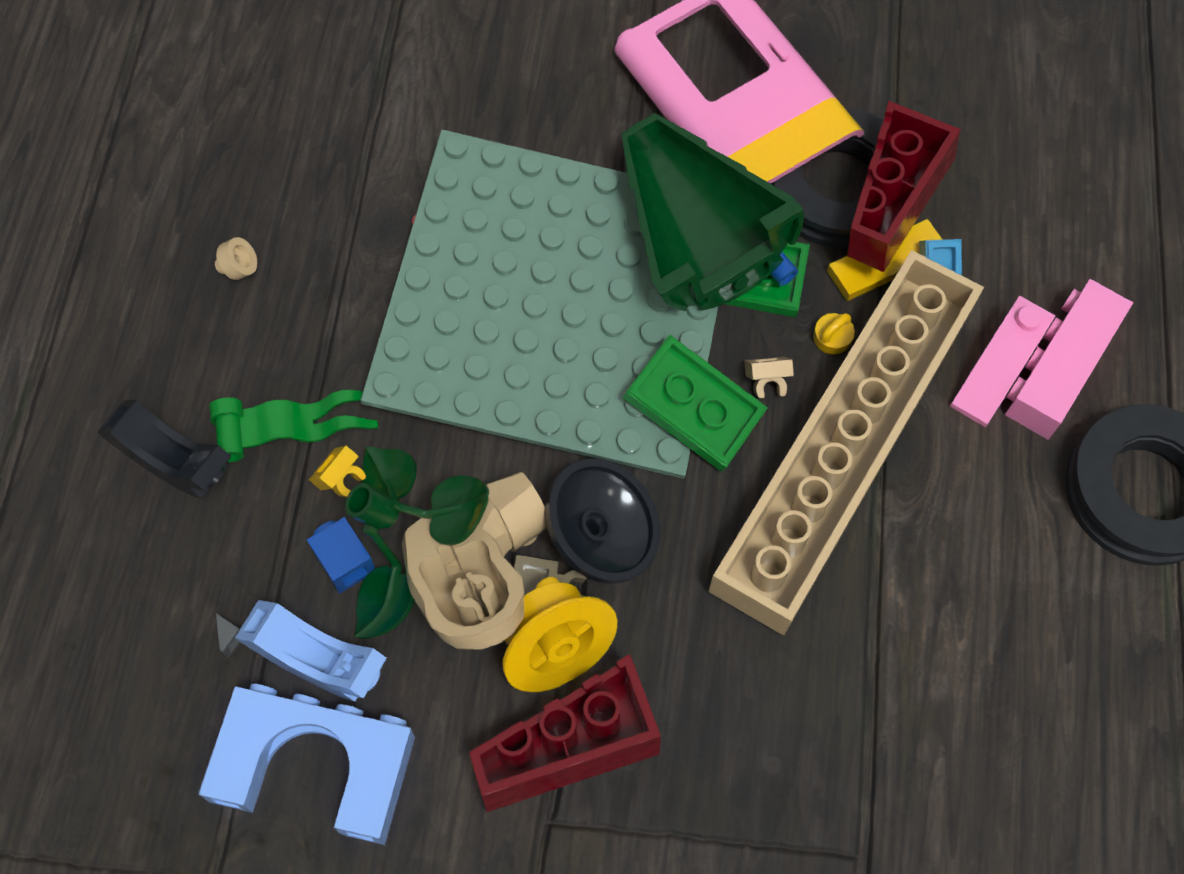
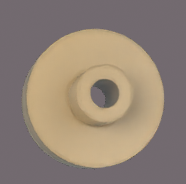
M235 237L219 245L216 253L217 260L215 261V268L219 273L225 274L233 280H240L255 272L257 256L252 246L246 240Z

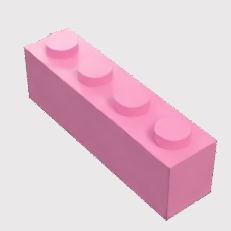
M1089 279L1081 292L1073 289L1061 308L1068 314L1063 321L1056 317L1043 337L1050 342L1047 348L1043 350L1037 347L1025 368L1032 371L1027 380L1019 377L1006 398L1013 401L1005 415L1049 440L1062 423L1133 302L1092 279Z

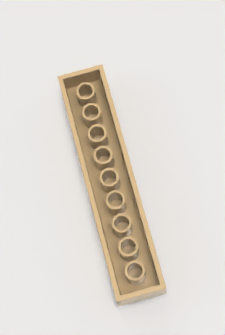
M911 250L714 573L709 593L781 635H785L984 289L983 286Z

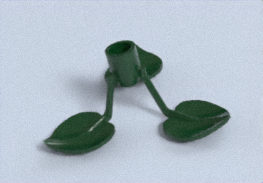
M365 447L362 470L366 477L362 480L361 484L355 486L348 494L345 510L349 516L365 524L362 530L363 533L373 539L391 563L392 568L380 566L370 572L364 579L357 597V625L353 636L359 639H369L392 631L407 617L414 603V598L407 583V575L400 574L402 564L377 531L391 527L396 522L399 512H403L424 519H431L429 528L431 537L440 544L446 546L459 544L475 531L489 501V489L484 482L466 475L450 477L442 481L432 492V509L423 510L402 504L399 499L406 496L415 483L417 472L415 459L409 453L399 449Z

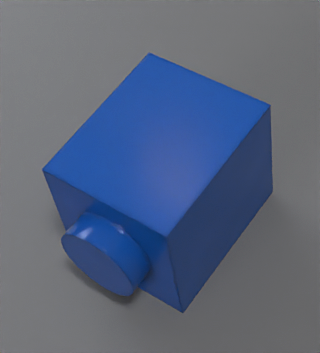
M345 517L337 522L329 521L322 524L314 531L313 536L307 539L313 554L339 594L364 580L375 569L370 555Z

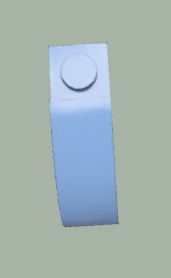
M258 600L235 639L288 672L319 688L354 702L358 697L364 698L367 691L375 686L380 677V669L386 660L385 656L373 648L340 641L307 624L278 603Z

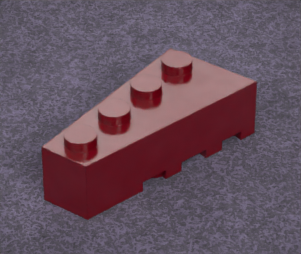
M888 101L885 118L877 138V145L871 158L865 185L863 186L852 222L847 257L881 272L885 271L954 162L961 129Z
M628 654L617 661L615 667L600 676L596 674L584 681L579 689L561 700L558 698L543 706V711L525 722L519 721L470 751L469 755L486 812H490L659 755L661 735L631 655Z

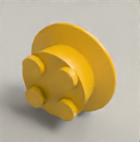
M556 577L543 579L534 590L524 596V618L514 633L504 640L508 644L503 658V672L506 679L518 690L542 692L560 687L587 672L602 658L614 640L618 623L616 613L604 600L594 597H582L575 586L561 583Z

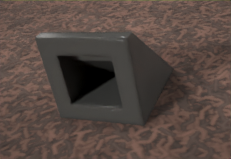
M216 613L219 648L224 656L229 659L241 643L235 639L240 629Z

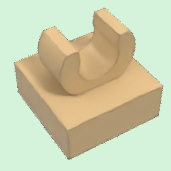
M775 357L744 360L746 377L755 380L753 390L756 397L764 398V386L769 381L776 383L777 395H786L787 384L782 377L793 376L792 359Z

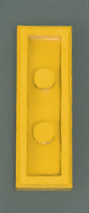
M926 219L913 225L884 272L847 256L829 264L827 272L846 301H849L894 280L911 250L919 253V241L942 240V238L930 221Z

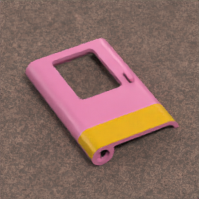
M683 0L637 27L625 30L617 39L615 46L616 55L665 119L704 139L710 148L746 166L748 171L770 184L849 137L856 135L859 138L865 135L864 130L755 0ZM711 4L717 5L769 67L767 72L713 102L707 101L656 37L660 32L674 24L680 23L685 18Z

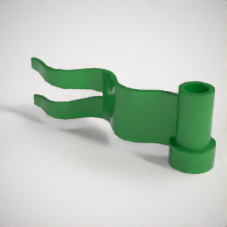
M358 390L333 392L321 401L312 404H301L289 400H272L252 408L243 409L241 400L230 397L216 399L209 404L210 421L215 425L217 445L231 456L227 462H236L243 459L244 448L260 446L272 440L293 439L311 443L325 440L336 432L345 429L379 428L377 420L347 415L336 416L323 423L313 424L314 421L321 419L333 408L341 404L361 401L363 391Z

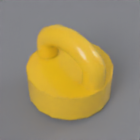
M831 313L822 316L817 321L813 333L816 346L821 351L832 355L845 352L852 344L855 334L851 316L847 313Z

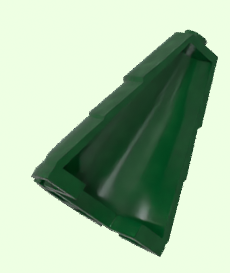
M656 113L642 121L636 122L631 128L621 133L629 187L636 200L639 227L645 242L652 284L667 305L681 311H685L688 306L697 305L700 311L726 304L756 287L784 261L780 254L788 243L795 245L802 230L804 220L803 208L795 201L793 196L747 170L746 166L710 148L704 139Z

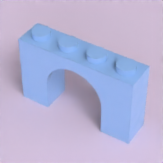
M251 684L250 689L235 686L199 795L210 803L253 813L267 767L276 751L283 744L297 736L311 733L324 734L336 739L345 746L350 764L349 777L334 828L341 835L385 845L415 740L411 728L406 727L407 722L390 715H381L379 720L362 717V710L343 704H338L336 710L320 707L319 700L301 694H294L292 700L276 696L277 691L275 689L260 684Z

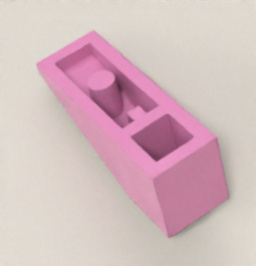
M1019 296L950 407L986 427L1054 320L1055 315Z

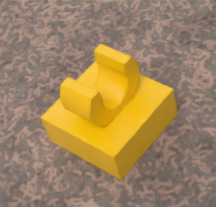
M345 445L334 448L309 478V481L320 490L333 488L338 496L346 498L350 490L344 486V477L350 474L357 481H362L366 475L361 468L351 466L359 456Z

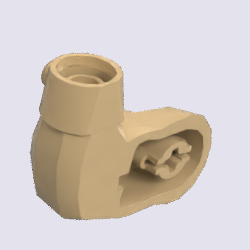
M523 472L486 484L489 489L487 507L475 531L463 542L446 546L435 541L431 537L429 530L431 519L424 518L415 522L404 534L402 550L407 583L411 595L433 630L444 642L457 649H484L499 644L514 633L524 618L523 579L504 556L510 549L515 552L522 546L532 544L536 540L537 535L547 529L545 507L540 496Z

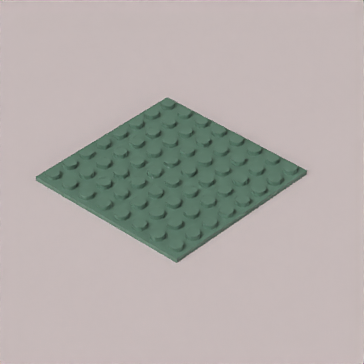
M441 130L362 394L361 404L684 479L691 449L622 397L669 335L708 362L718 307L700 311L697 305H691L685 311L670 307L663 301L652 284L645 242L639 227L636 200L631 193L627 173Z

